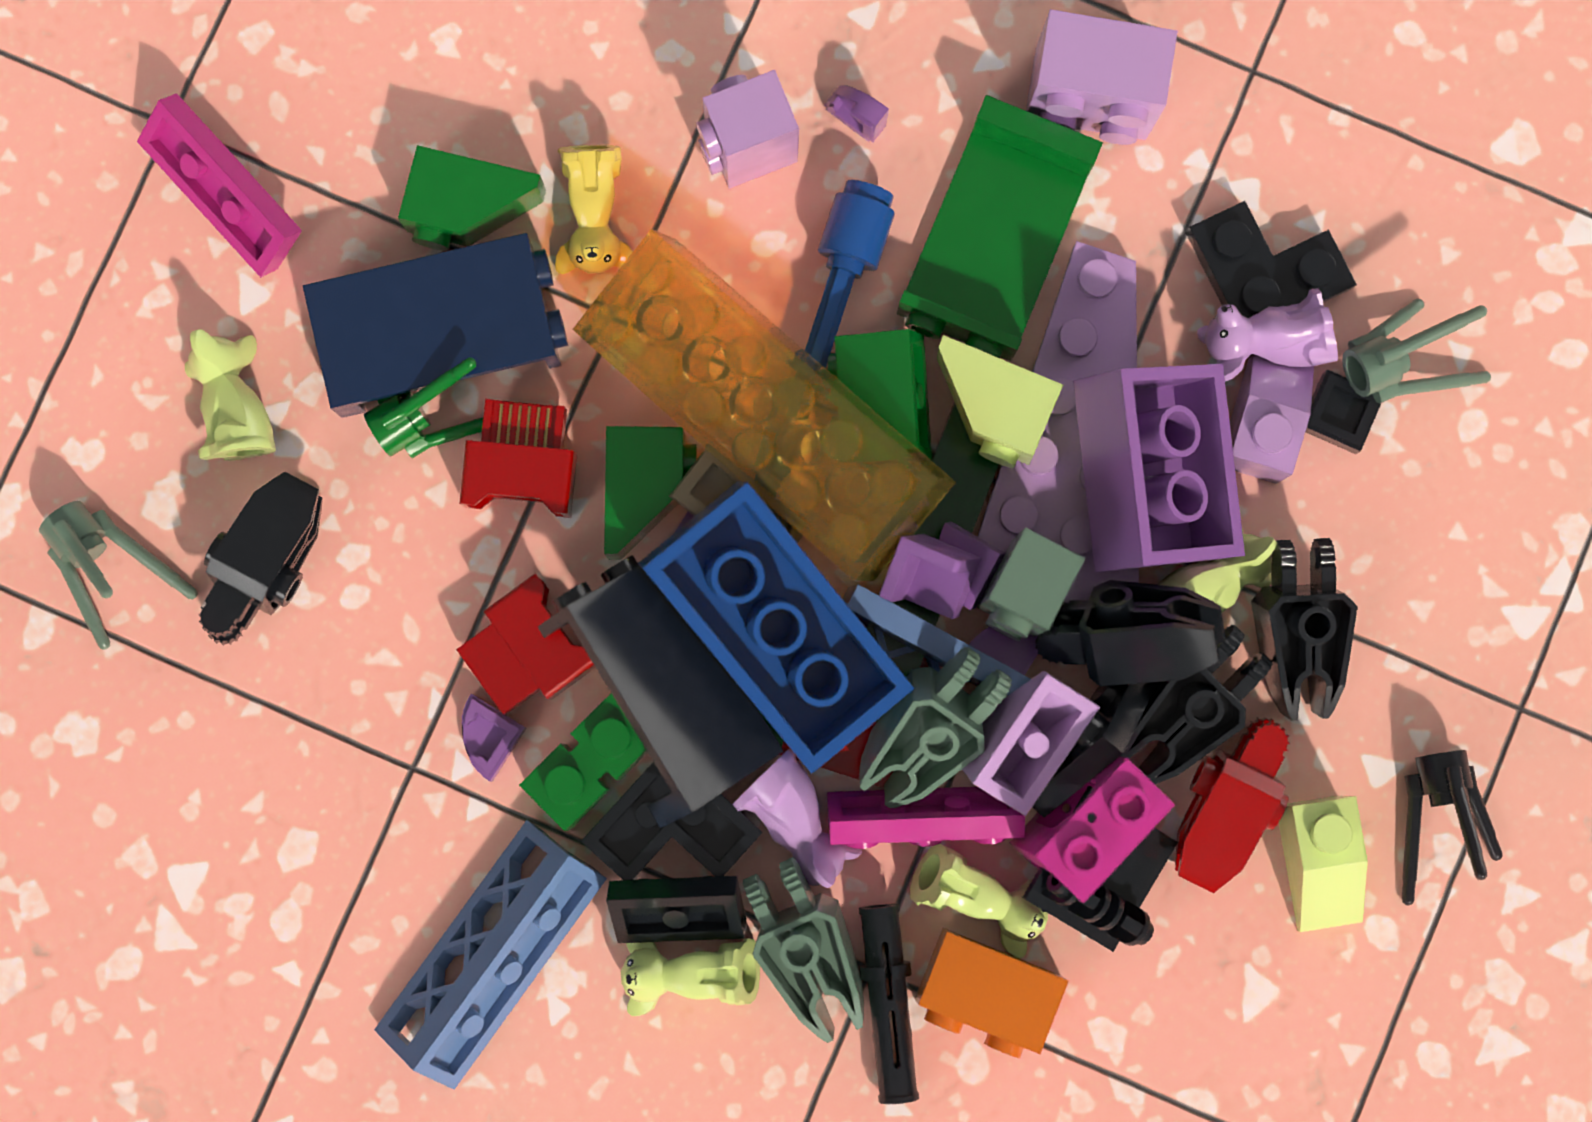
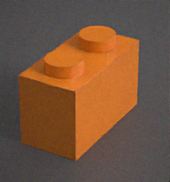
M942 928L915 996V1001L919 1006L927 1009L924 1020L957 1034H960L963 1024L988 1033L984 1041L985 1045L1020 1059L1024 1048L1041 1054L1069 981L1057 973Z

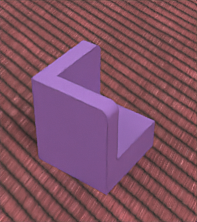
M926 534L902 536L881 589L880 597L890 602L906 599L950 619L958 618L980 564L981 557Z

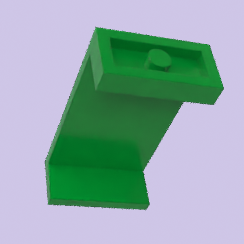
M986 95L906 291L904 290L896 314L907 318L905 326L931 339H940L943 333L990 355L1012 361L1021 344V337L1103 142Z

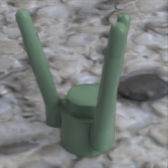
M1422 299L1413 300L1368 334L1348 342L1349 349L1343 353L1342 363L1350 386L1362 397L1373 394L1375 401L1380 404L1401 395L1488 383L1491 380V374L1488 371L1401 381L1403 374L1407 373L1411 367L1408 353L1485 317L1487 308L1483 305L1476 306L1402 341L1396 337L1387 339L1388 335L1424 308L1425 304Z
M73 501L52 512L39 527V533L51 547L47 554L60 569L89 630H91L98 647L102 650L110 647V639L76 568L83 570L89 581L93 583L103 598L108 599L113 595V589L94 562L107 548V544L102 539L105 536L186 598L191 600L195 599L198 595L196 588L118 528L103 509L91 514L81 501Z

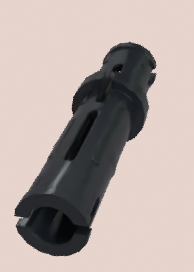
M897 903L869 905L859 908L866 963L860 966V977L862 981L868 982L873 1030L872 1038L879 1085L878 1100L880 1104H903L920 1099L916 1084L912 1029L906 977L912 975L911 962L904 960L898 912L900 911V906ZM883 942H884V948H885V957H886L885 964H886V973H887V976H888L889 995H887V991H886V982H885V980H886V975H885V967H884L883 953H882V943H883ZM890 1011H891V1015H892L894 1044H895V1053H896V1062H895V1063H894V1058H893L892 1039H891L890 1020H889V1012H890Z

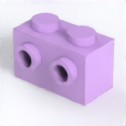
M775 69L749 80L744 74L731 76L715 84L710 90L712 94L702 97L704 119L696 122L701 139H698L699 146L711 175L722 171L729 189L798 162L799 127Z

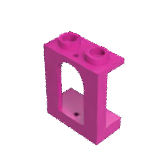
M1119 757L1045 818L1037 812L1025 825V838H1013L1009 843L1037 870L1042 867L1051 872L1075 897L1084 903L1168 814L1175 804L1128 758ZM1088 785L1093 787L1094 789L1091 791L1089 796L1074 811L1076 805L1078 804ZM1064 804H1068L1070 807L1067 812H1064L1062 809ZM1089 813H1094L1095 819L1092 822L1087 820Z

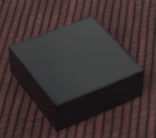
M1327 369L1322 373L1312 396L1311 415L1306 433L1353 454L1361 452L1381 403L1378 404L1375 401L1373 394L1367 397L1360 396L1350 386L1346 377Z

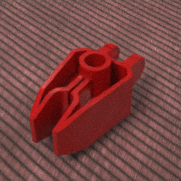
M1264 716L1263 719H1259L1256 717L1255 721H1250L1251 724L1248 727L1246 726L1247 732L1242 733L1232 755L1219 749L1213 758L1205 756L1192 778L1189 790L1195 792V795L1178 828L1175 870L1178 871L1179 877L1211 893H1215L1244 869L1265 829L1273 830L1281 820L1287 807L1289 796L1284 794L1286 786L1275 776L1285 758L1283 753L1288 751L1287 746L1290 744L1288 741L1289 735L1285 734L1286 729L1280 728V724L1274 723L1272 718L1267 719Z

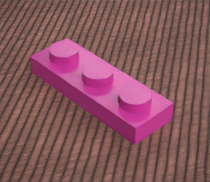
M177 93L158 100L136 142L260 278L278 270L302 230Z
M979 787L936 788L921 800L895 808H888L885 805L884 790L827 792L830 845L844 844L855 849H866L874 847L878 843L909 842L916 846L928 847L940 844L942 841L974 840L981 844H997L1008 838H1025V815Z

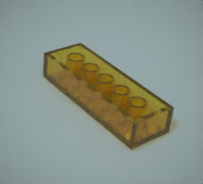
M650 229L572 329L741 481L748 482L761 499L853 581H875L893 559L901 537L913 535L956 484L950 476L681 242L656 230Z

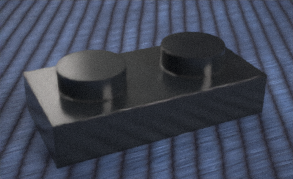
M737 876L609 881L606 902L618 943L745 939L747 919Z

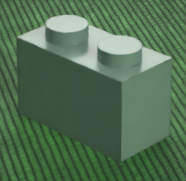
M1025 527L1011 541L1005 556L977 606L978 609L989 614L985 622L987 626L1016 641H1020L1021 637L1027 638L1028 635L1034 638L1049 630L1085 560L1080 555Z

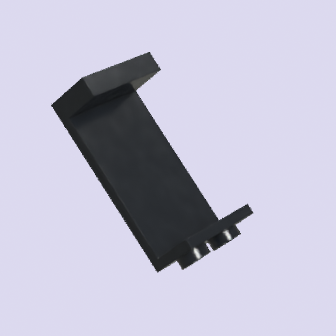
M631 555L600 574L605 585L592 591L585 581L552 601L558 613L539 625L538 629L545 638L568 624L571 626L671 790L647 806L659 827L663 828L693 813L783 752V749L756 706L641 568L634 555Z

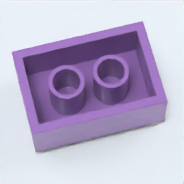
M1223 364L1122 368L1073 380L1095 572L1194 563L1245 556Z

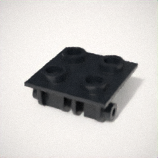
M1088 785L1087 789L1085 790L1084 794L1082 795L1081 799L1076 805L1074 811L1089 796L1091 791L1094 789L1093 787ZM1089 813L1087 820L1092 822L1095 819L1094 813ZM1154 827L1084 903L1075 897L1051 872L1042 867L1037 871L1022 898L1112 952L1115 951L1119 942L1127 946L1144 945L1152 938L1154 926L1150 922L1148 913L1142 910L1140 906L1178 842Z

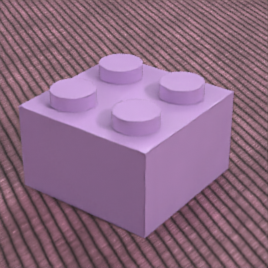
M1050 9L1035 49L1026 111L1074 131L1075 129L1098 132L1100 133V139L1113 144L1130 145L1136 143L1137 139L1146 140L1167 104L1178 30Z

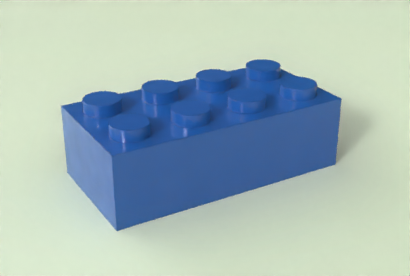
M738 480L638 562L811 773H814L915 689L748 482Z

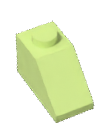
M943 335L938 346L937 361L970 441L981 445L979 454L992 462L1009 468H1014L1017 461L1030 465L1063 384Z
M1337 795L1288 803L1279 821V829L1297 931L1305 932L1363 922L1368 860L1356 796Z

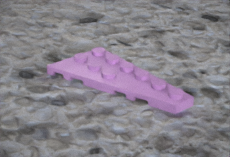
M1078 241L1073 246L1032 372L1063 384V387L1030 465L1020 461L1016 462L1014 468L1000 465L977 537L1006 552L1011 541L1026 527L1085 558L1064 599L1066 603H1069L1070 600H1089L1093 587L1108 580L1139 583V568L1095 572L1073 380L1117 369L1137 368L1136 261Z

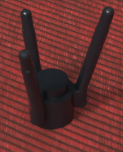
M1466 750L1416 757L1418 774L1404 776L1408 793L1402 875V902L1407 906L1412 905L1415 900L1423 796H1429L1431 807L1454 804L1476 879L1485 880L1488 872L1474 819L1490 857L1494 861H1499L1503 857L1496 832L1477 786L1474 766H1469Z

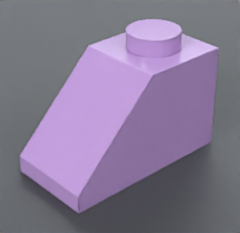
M1254 354L1249 356L1230 419L1235 471L1275 484L1293 475L1311 415L1314 366L1290 367L1273 363Z
M1042 671L1004 698L1001 704L999 703L996 709L983 721L985 752L962 770L974 785L1026 816L1100 707L1049 673Z

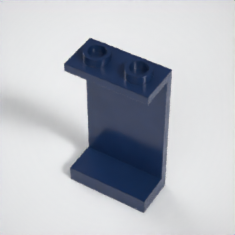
M527 233L302 285L330 409L341 418L366 413L364 404L366 402L421 390L469 357L476 360V367L460 378V380L545 360L549 369L559 367L561 362L557 348L568 346L560 309L548 311L543 288L554 286L546 250L544 248L534 251Z

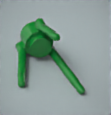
M472 357L466 358L414 395L412 392L379 399L377 400L379 405L364 413L365 421L372 434L390 457L405 448L413 459L431 447L482 432L483 417L425 435L422 433V430L431 425L422 406L476 367V360Z

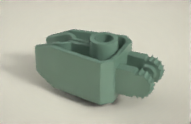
M969 647L960 649L939 672L932 667L911 669L906 679L915 689L883 714L871 730L859 767L860 788L866 791L889 772L894 771L884 784L885 805L888 808L900 807L926 797L985 752L983 721L1006 698V694L1010 691V686H1012L1011 677L1000 669H996L968 694L962 688L974 675L976 669H978L977 666L981 658L979 654Z
M794 857L780 862L779 868L781 870L782 882L795 903L793 906L778 912L766 883L761 880L757 873L743 879L742 884L746 896L761 925L752 955L797 1019L818 1038L829 1043L834 1039L835 1026L823 1000L822 993L825 996L832 995L839 999L856 1030L863 1028L864 995L860 970L839 900L823 893L814 896L799 863H797Z

